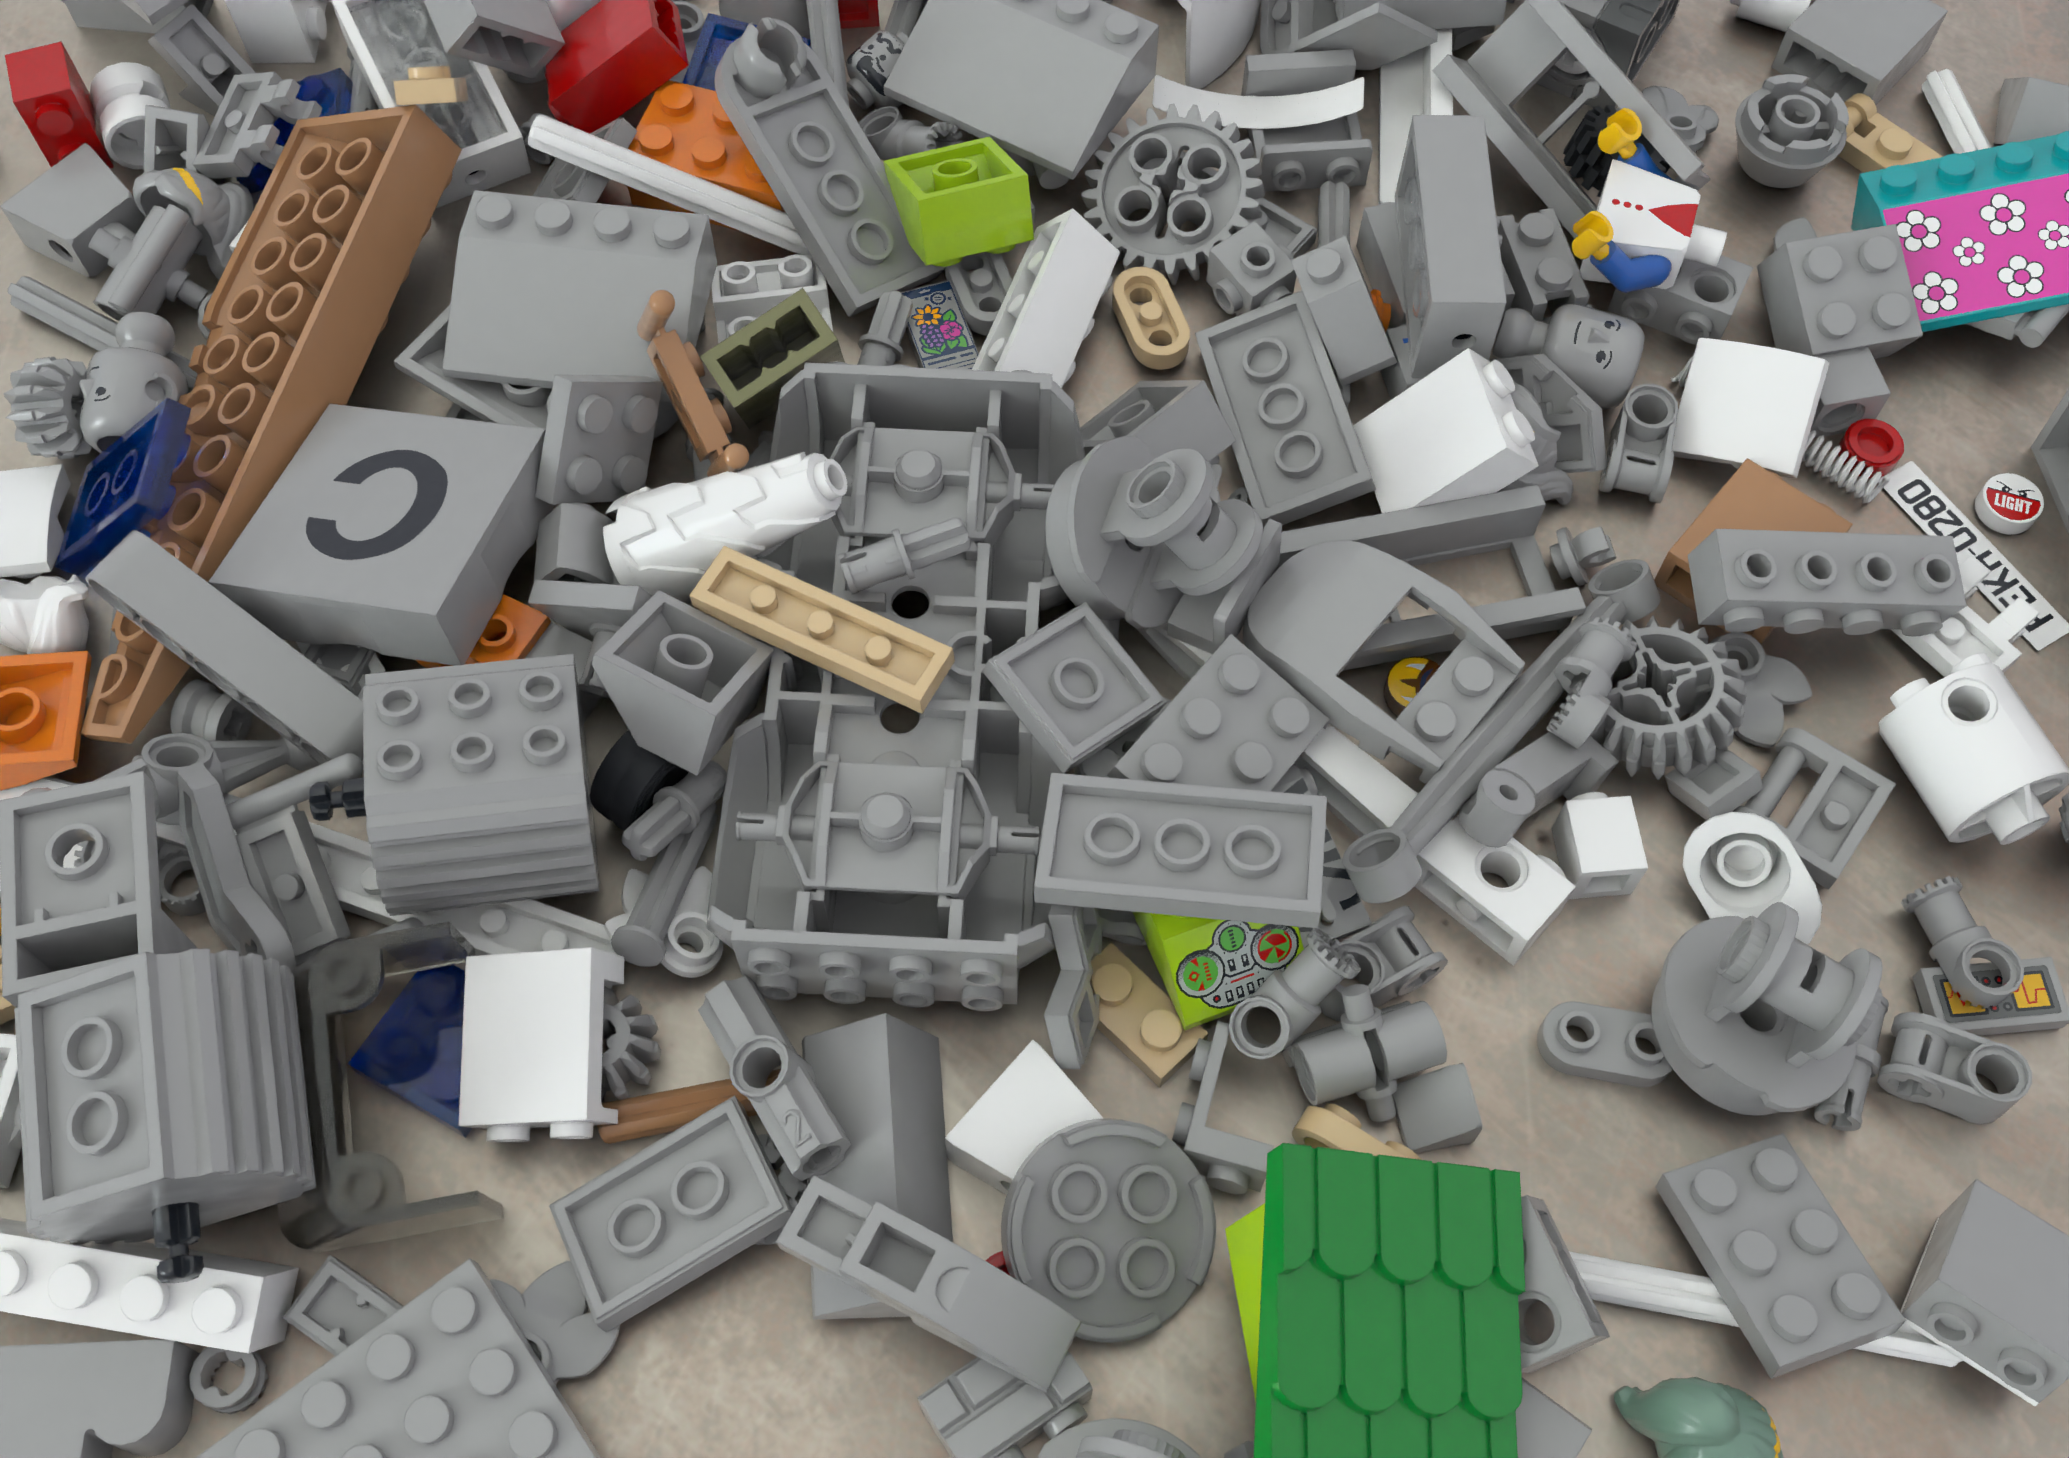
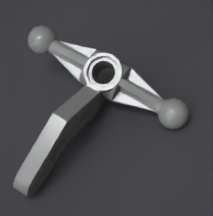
M171 733L151 739L143 746L141 754L134 756L131 763L96 779L101 780L144 771L154 783L156 821L168 825H180L213 930L229 950L239 951V956L254 953L262 955L263 961L273 958L279 961V967L283 965L289 967L291 974L293 973L295 978L296 962L292 944L280 921L250 885L224 796L226 793L284 764L299 771L309 770L320 764L282 735L279 740L207 741L193 734ZM33 788L23 793L21 796L48 791L52 789Z

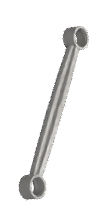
M1639 559L1624 560L1611 564L1597 572L1588 584L1593 601L1586 607L1584 614L1578 615L1508 689L1456 751L1444 762L1438 772L1432 776L1390 828L1379 829L1360 837L1347 848L1343 855V865L1359 897L1363 901L1368 903H1384L1395 900L1409 892L1419 882L1422 868L1416 856L1457 814L1465 802L1477 792L1479 782L1484 775L1512 754L1516 744L1529 730H1533L1565 692V689L1562 688L1559 680L1554 675V671L1559 661L1566 656H1571L1581 640L1579 631L1585 620L1589 617L1593 619L1601 617L1602 620L1608 617L1610 618L1611 625L1615 621L1624 624L1627 619L1630 622H1634L1647 616L1657 608L1661 601V596L1647 562Z

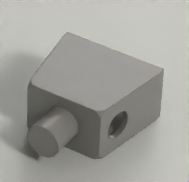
M86 143L0 205L20 239L27 247L86 277L97 276L109 266L107 265L109 261L107 257L88 247L92 237L99 228L120 240L123 236L133 239L145 220L130 191Z

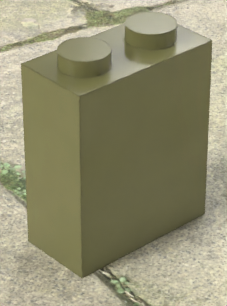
M803 288L699 356L749 429L777 411L781 387L804 369L805 362L829 363L838 361L845 363L838 339Z

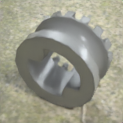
M207 1347L193 1362L189 1374L190 1389L195 1399L216 1412L231 1415L240 1410L245 1411L249 1408L248 1405L251 1403L255 1404L259 1400L257 1396L261 1392L264 1393L266 1387L264 1382L268 1380V1373L265 1372L267 1365L261 1359V1355L255 1351L248 1354ZM223 1361H230L239 1367L245 1366V1375L242 1383L230 1394L213 1386V1381L211 1380V1377H215L216 1374L214 1370L216 1367L219 1369L222 1366L220 1363Z

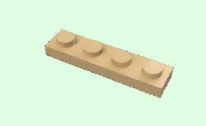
M723 546L689 595L694 608L717 620L921 714L955 662L952 647L726 546Z

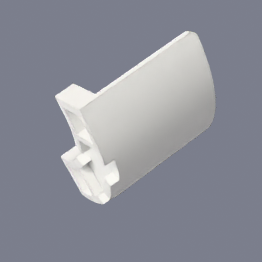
M1177 0L1187 12L1186 86L1202 89L1222 75L1236 61L1253 35L1258 21L1261 0Z

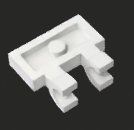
M1973 555L1969 556L1959 565L1966 601L1978 590L1975 586L1982 582L1991 572ZM2020 596L1989 624L1971 608L1966 606L1942 623L1943 627L1940 630L1928 635L1912 637L1903 635L1902 630H1891L1944 677L1950 675V670L1962 660L1982 652L1986 653L1992 663L1999 666L2004 673L2022 655L2012 643L2023 635L2026 631L2024 628L2039 615V612Z

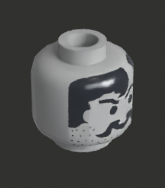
M880 30L851 53L846 60L847 72L850 80L847 82V91L864 110H867L871 105L875 109L888 106L898 108L903 104L884 95V84L909 38L903 32H898L895 35L889 31Z

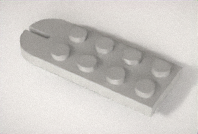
M770 17L762 18L757 27L752 22L749 23L743 35L732 42L726 49L717 66L715 90L718 100L848 317L876 306L883 292H891L892 290L904 292L936 279L945 267L926 266L909 245L885 173V167L819 57L803 42L802 37L795 28L782 20Z

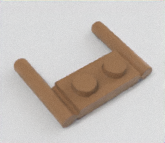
M657 290L650 296L638 322V335L645 341H651L646 351L661 382H663L669 399L700 462L708 458L711 462L707 476L727 471L738 472L748 463L749 452L741 444L734 443L729 445L730 442L726 435L732 432L729 417L718 398L709 400L699 378L705 376V371L695 347L690 341L682 344L675 329L666 333L664 328L675 308V299L670 292Z

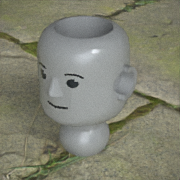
M1579 304L1562 305L1555 310L1549 323L1535 320L1524 309L1512 308L1504 313L1492 354L1496 358L1544 353L1602 409L1607 410L1619 406L1626 398L1639 366L1645 335L1635 321L1594 309L1589 304L1585 306Z
M131 312L122 317L116 326L115 337L119 347H110L95 353L88 364L86 379L79 381V386L83 393L80 428L85 441L103 455L125 462L153 463L162 459L166 443L180 435L182 424L174 415L180 396L189 393L188 383L184 371L166 357L173 350L176 340L171 324L166 319L152 313Z

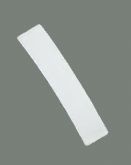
M1156 75L1152 104L1155 108L1167 113L1169 105L1175 103L1179 117L1183 118L1186 117L1193 104L1198 105L1203 122L1210 114L1217 111L1220 114L1223 127L1232 123H1236L1238 128L1245 129L1299 127L1334 120L1360 111L1364 107L1365 79L1360 77L1336 87L1302 94L1240 96L1200 90Z

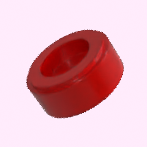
M1861 419L1852 423L1839 442L1841 450L1838 456L1840 457L1844 451L1849 452L1843 465L1852 456H1857V461L1850 472L1853 471L1859 462L1865 461V467L1859 476L1868 467L1873 466V472L1869 479L1876 472L1880 471L1882 473L1881 477L1892 472L1904 453V442L1899 432L1890 424L1877 419Z

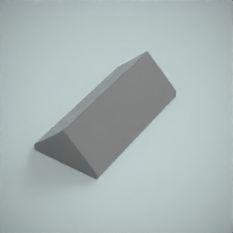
M887 1013L805 1036L802 1040V1058L813 1067L816 1076V1086L852 1144L846 1150L842 1162L824 1175L815 1176L871 1205H874L875 1201L953 1242L939 1038ZM812 1177L807 1178V1186ZM811 1265L813 1320L909 1317Z

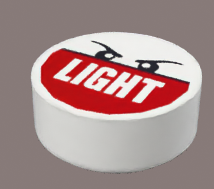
M2010 473L1998 474L1990 478L1975 499V510L1979 519L1990 529L2008 535L2027 531L2040 516L2044 508V499L2038 487L2025 477Z

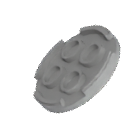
M1112 1118L1092 1119L1070 1125L1057 1131L1038 1145L1024 1160L1010 1184L1005 1198L1001 1221L1003 1256L1010 1276L1079 1319L1081 1325L1075 1336L1095 1342H1124L1143 1337L1162 1328V1323L1184 1305L1197 1285L1202 1286L1212 1261L1216 1239V1216L1210 1189L1204 1176L1199 1174L1186 1153L1170 1140L1167 1135L1152 1127Z

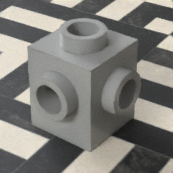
M1253 221L1210 249L1206 282L1213 288L1214 296L1221 308L1229 314L1235 313L1236 316H1239L1293 294L1297 276L1291 262L1294 257L1285 245L1281 243L1276 244L1256 221Z

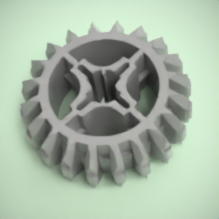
M1653 615L1645 628L1638 629L1627 619L1621 629L1626 627L1630 630L1627 635L1632 634V641L1637 643V647L1631 659L1621 662L1611 677L1612 685L1617 682V688L1611 689L1607 697L1611 703L1590 736L1618 761H1626V770L1631 777L1641 766L1651 767L1657 780L1664 775L1665 767L1674 766L1685 777L1688 771L1691 770L1692 759L1709 767L1711 761L1715 759L1716 749L1727 751L1733 742L1734 731H1738L1743 723L1744 708H1742V705L1746 701L1747 689L1744 686V681L1740 680L1741 668L1739 661L1728 659L1725 641L1708 644L1709 636L1706 633L1705 627L1689 634L1684 632V625L1680 618L1671 628L1659 627V623ZM1629 674H1633L1631 677L1625 680L1618 681ZM1706 703L1695 715L1680 722L1679 717L1694 712V706Z

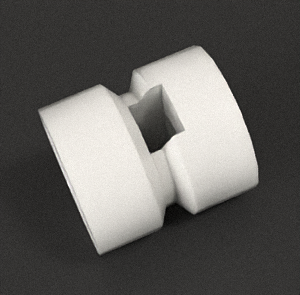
M121 62L107 66L95 75L90 84V96L95 114L99 120V128L105 149L110 158L124 167L144 169L145 105L170 108L171 105L159 74L150 67L139 63Z

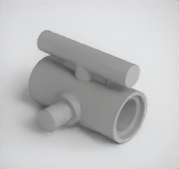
M171 204L166 209L155 205L148 213L133 239L123 236L120 240L99 228L92 237L88 247L109 259L107 265L113 267L114 270L93 303L117 321H120L122 317L131 312H147L156 315L165 299L174 302L177 298L198 310L201 302L207 296L208 290L189 280L190 273L186 272L184 268L204 236L195 226L188 222L190 216Z
M1350 985L1341 991L1345 1007V1013L1340 1017L1341 1023L1299 1036L1282 1053L1287 1065L1290 1068L1295 1067L1301 1087L1312 1105L1318 1106L1357 1093L1359 1098L1366 1101L1370 1120L1376 1122L1387 1121L1396 1115L1392 1095L1398 1088L1396 1079L1444 1064L1447 1061L1445 1038L1440 1023L1427 1002L1418 1001L1411 1004L1409 1001L1379 1009L1373 1007L1367 985Z

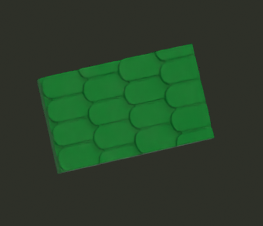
M1282 1143L1268 1152L1265 1203L1225 1228L1256 1401L1253 1458H1518L1516 1409L1521 1404L1523 1394L1518 1295L1526 1292L1520 1172L1500 1169L1489 1170V1168L1443 1162L1432 1163V1161L1387 1155L1373 1156L1371 1153L1323 1147L1312 1148V1146Z

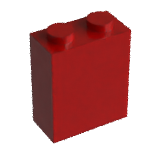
M601 0L561 31L565 44L547 63L546 70L544 71L549 93L547 103L552 114L559 122L569 126L572 125L574 128L589 134L616 120L689 65L678 7L672 0Z

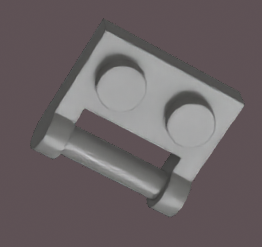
M1789 728L1776 745L1778 755L1762 778L1764 789L1751 797L1745 806H1739L1733 812L1754 813L1774 822L1789 838L1812 879L1829 890L1842 873L1896 783L1803 729ZM1809 767L1819 773L1820 776L1785 828L1769 817L1799 770Z

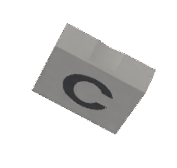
M329 404L208 583L284 640L317 645L350 644L377 651L382 655L447 665H464L500 603L506 581L512 569L536 540L539 521L548 515L555 506L535 497L546 429Z

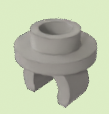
M1601 526L1584 531L1574 539L1567 527L1561 528L1556 531L1559 543L1549 546L1553 562L1560 577L1563 580L1573 577L1578 586L1588 583L1585 568L1601 566L1617 558L1610 537L1604 534Z

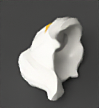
M75 574L72 575L69 581L58 576H38L27 585L17 581L0 579V644L16 651L26 652L27 654L84 651L90 625L83 605V599L88 596L86 584L82 583Z

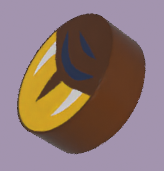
M1416 656L1407 657L1395 663L1388 673L1383 691L1384 699L1389 709L1399 716L1438 670L1440 665L1428 658Z

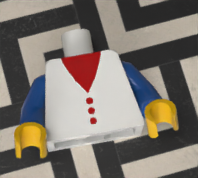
M1623 108L1607 119V127L1599 133L1598 146L1607 154L1618 152L1620 155L1617 160L1612 159L1597 210L1589 212L1573 224V231L1578 237L1572 242V251L1577 258L1583 259L1579 270L1583 280L1612 283L1619 291L1624 293L1647 288L1668 289L1673 287L1684 259L1716 267L1723 251L1727 232L1694 224L1701 195L1696 189L1674 181L1657 167L1643 144L1633 143L1642 133L1640 119L1631 109Z

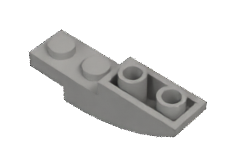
M814 1175L776 1241L781 1250L911 1317L913 1323L1045 1393L1048 1392L1081 1325L1079 1319L1052 1301L950 1240L875 1201L874 1205H871Z

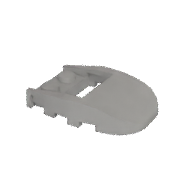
M1337 540L1319 543L1289 558L1260 588L1249 606L1243 624L1245 646L1330 719L1323 727L1324 729L1329 724L1359 740L1358 747L1382 761L1392 752L1422 768L1423 771L1418 780L1425 784L1438 772L1444 762L1456 751L1494 705L1519 679L1525 666V662L1455 590L1388 553L1356 541ZM1408 596L1427 610L1431 607L1455 628L1454 635L1461 642L1396 720H1394L1368 698L1337 676Z

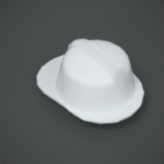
M1729 812L1711 817L1694 829L1684 846L1683 869L1690 886L1710 919L1724 916H1739L1744 919L1754 916L1757 918L1772 904L1782 902L1798 912L1799 921L1795 938L1807 945L1811 942L1820 926L1822 902L1816 884L1789 838L1774 822L1754 813Z

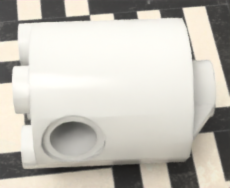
M1977 653L1967 657L1950 670V675L1931 685L1925 678L1918 679L1906 684L1890 697L1896 709L1880 720L1879 734L1949 842L1961 843L1993 833L2001 845L2010 844L2032 834L2050 820V816L2043 805L2058 795L2069 784V768L2000 667L1993 664L1986 653Z

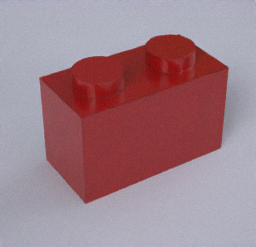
M62 41L6 54L5 60L13 103L51 168L84 143L88 144L109 168H114L113 159L110 158L105 149L99 128V120L95 114L90 93Z

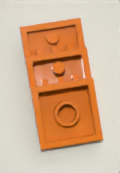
M88 651L0 656V791L22 786L77 767L81 742L80 733L83 726L92 657Z

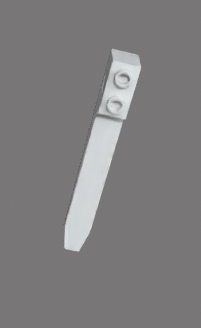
M1167 623L1152 628H1136L1187 682L1212 656V654L1168 636ZM1330 724L1326 729L1322 728L1294 762L1299 769L1306 767L1310 771L1317 785L1319 796H1327L1326 808L1359 838L1379 829L1390 828L1418 795L1416 791ZM1459 815L1454 820H1450L1416 856L1422 868V875L1414 887L1513 966L1561 913L1576 887L1566 879L1563 870L1554 861L1542 855H1535L1513 837L1506 846L1500 848L1488 847L1477 842L1463 829L1459 821ZM1490 872L1501 876L1509 887L1499 888L1489 884L1483 878L1482 873Z

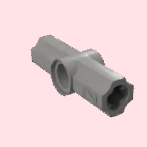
M745 975L735 980H723L705 993V1001L698 1011L730 1065L729 1075L732 1084L750 1100L792 1175L798 1180L803 1181L813 1175H824L842 1162L846 1150L852 1144L816 1086V1076L813 1067L797 1054L763 995L757 989L756 983ZM781 1065V1071L777 1079L771 1085L765 1087L768 1075L774 1068Z

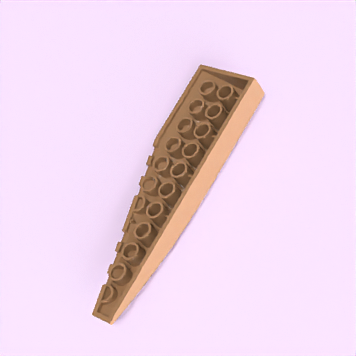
M416 104L297 120L206 306L202 324L210 330L206 346L202 344L194 347L189 368L197 373L193 390L188 394L181 395L174 416L182 424L179 436L172 438L165 445L141 527L151 533L150 539L207 582H209L328 405L347 404L375 341L388 322V313L398 290L410 273V264L422 238L430 229L431 217L440 197L452 180V171L462 149ZM117 610L111 628L119 640L117 651L115 654L104 658L101 662L80 734L90 740L132 744L179 683L190 665Z

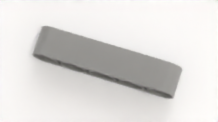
M132 530L86 576L85 579L92 589L112 607L321 765L346 753L355 754L362 761L363 701L152 539L137 530Z

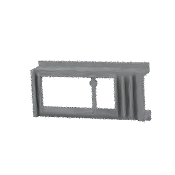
M1525 0L1467 61L1447 54L1432 70L1469 115L1484 116L1486 135L1546 206L1554 208L1558 220L1574 239L1578 235L1573 231V224L1589 212L1596 211L1597 205L1544 144L1590 99L1597 98L1601 93V88L1604 89L1620 109L1628 108L1636 113L1642 124V134L1679 175L1674 181L1699 191L1711 180L1701 170L1705 166L1704 163L1560 0ZM1569 50L1595 81L1586 83L1583 93L1538 137L1514 110L1513 106Z
M1538 485L1283 531L1281 533L1280 562L1273 572L1274 574L1284 562L1300 551L1319 543L1337 540H1349L1367 544L1411 566L1510 548L1528 596L1472 607L1503 640L1553 630L1560 634L1570 625L1574 616L1583 615L1586 610L1578 587L1559 591L1555 590L1535 539L1534 533L1546 505ZM1396 608L1389 616L1391 622L1382 624L1344 670L1402 660L1407 657L1454 650L1461 640L1454 635L1455 628L1439 614L1401 620L1399 611Z

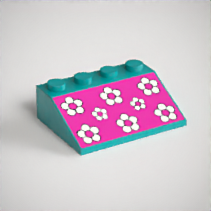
M2069 131L2021 142H2009L2001 146L1961 154H1949L1926 161L1893 165L1885 169L1859 174L1851 229L1857 231L1896 224L1922 332L2069 304Z

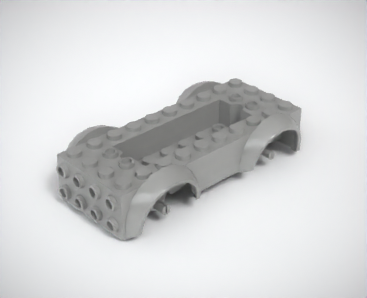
M838 361L829 363L805 362L804 369L781 387L769 462L801 452H805L806 456L812 453L823 454L827 459H834L842 467L847 479V492L842 496L841 504L835 511L836 515L788 539L765 557L758 556L757 561L952 647L955 662L922 714L919 713L920 718L916 727L907 733L896 734L884 728L881 723V715L887 707L897 702L773 646L775 649L771 657L765 712L744 722L734 730L713 865L707 929L734 950L742 976L750 977L766 999L790 1000L795 998L797 993L823 994L826 999L832 1002L856 1004L863 1002L865 997L893 998V1001L899 1005L915 1008L930 1006L934 1003V1000L962 1002L964 1007L977 1011L998 1010L1003 1004L1017 1005L1020 968L1025 967L1056 948L1048 917L1052 904L1035 903L1034 882L1051 773L1062 772L982 670L989 659L1040 629L1041 611L1059 606L1070 600L1059 584L1050 562L1046 543L1045 521L1049 497L1056 481L1071 464L1085 458L1075 404L1060 386L1052 381V374L1033 373L1027 370H1015L1012 372L982 371L964 367H954L951 369L916 368L902 364L890 366L851 365ZM954 517L961 518L964 522L971 542V547L968 551L913 570L916 578L909 580L908 575L876 584L852 595L838 554L863 548L892 537V530L897 528L902 536ZM904 591H918L928 598L930 605L922 616L906 619L898 616L893 611V600Z

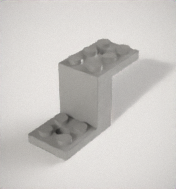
M144 771L0 800L2 997L13 1006L18 1008L19 994L143 952L169 954L197 948L161 909L154 783ZM84 841H95V851L86 863L75 868L63 867L64 857L74 845Z

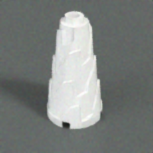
M801 452L738 472L727 471L690 483L674 482L654 489L646 486L615 500L608 508L606 514L614 512L617 515L616 522L603 527L605 551L620 585L640 586L652 596L660 590L686 604H690L691 599L689 595L723 546L757 560L758 556L765 557L788 539L836 515L835 511L841 504L842 496L847 492V479L842 467L834 459H827L823 454L812 453L806 456L805 452Z

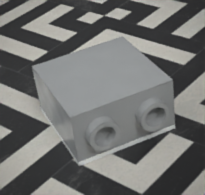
M1976 1179L1937 1218L1900 1310L1906 1320L1904 1323L2033 1406L2038 1405L2069 1379V1236Z

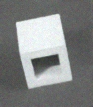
M1590 792L1578 795L1565 802L1551 829L1560 868L1563 870L1566 879L1576 886L1569 899L1632 894L1647 871L1648 864L1631 796L1607 797L1606 794L1601 792Z

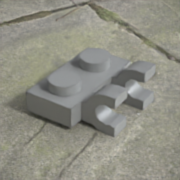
M275 71L234 75L192 165L209 179L248 177L258 162L270 169H274L284 146L275 143L280 131L273 124L278 117L295 125L297 120L319 117L323 108L316 101L306 102L297 99L296 96L301 86L294 79L283 80Z

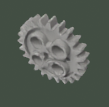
M1175 103L1170 104L1166 118L1160 120L1154 110L1148 108L1146 113L1147 124L1140 127L1133 119L1127 118L1126 125L1129 134L1123 138L1110 131L1107 135L1113 147L1112 151H1095L1094 156L1101 169L1085 171V177L1092 189L1082 192V199L1086 207L1090 208L1089 211L1084 213V218L1120 251L1116 263L1124 258L1123 266L1125 270L1141 266L1155 269L1158 272L1166 270L1171 285H1176L1180 270L1188 269L1190 276L1196 281L1199 280L1200 276L1199 265L1204 262L1208 263L1211 248L1250 224L1246 219L1261 218L1260 204L1254 200L1265 196L1263 182L1257 179L1262 174L1259 158H1251L1254 155V151L1249 138L1239 141L1240 133L1236 123L1229 124L1222 129V121L1217 111L1210 114L1203 122L1198 105L1193 104L1186 117L1183 118L1179 117ZM1188 150L1182 160V164L1178 167L1181 152ZM1153 158L1165 159L1164 163L1157 168H1143L1144 164ZM1207 167L1219 169L1211 178H1195L1202 169ZM1177 180H1179L1182 190H1176ZM1164 198H1170L1169 208H1167ZM1140 208L1150 209L1149 214L1142 220H1127L1129 215ZM1200 218L1204 220L1203 224L1194 231L1184 232L1180 230L1181 226L1190 219ZM1165 222H1168L1165 236L1158 239L1157 237L1160 235Z

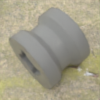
M196 679L189 682L180 691L174 702L170 718L171 732L193 734L207 741L245 740L252 724L253 713L227 693H219L215 684Z

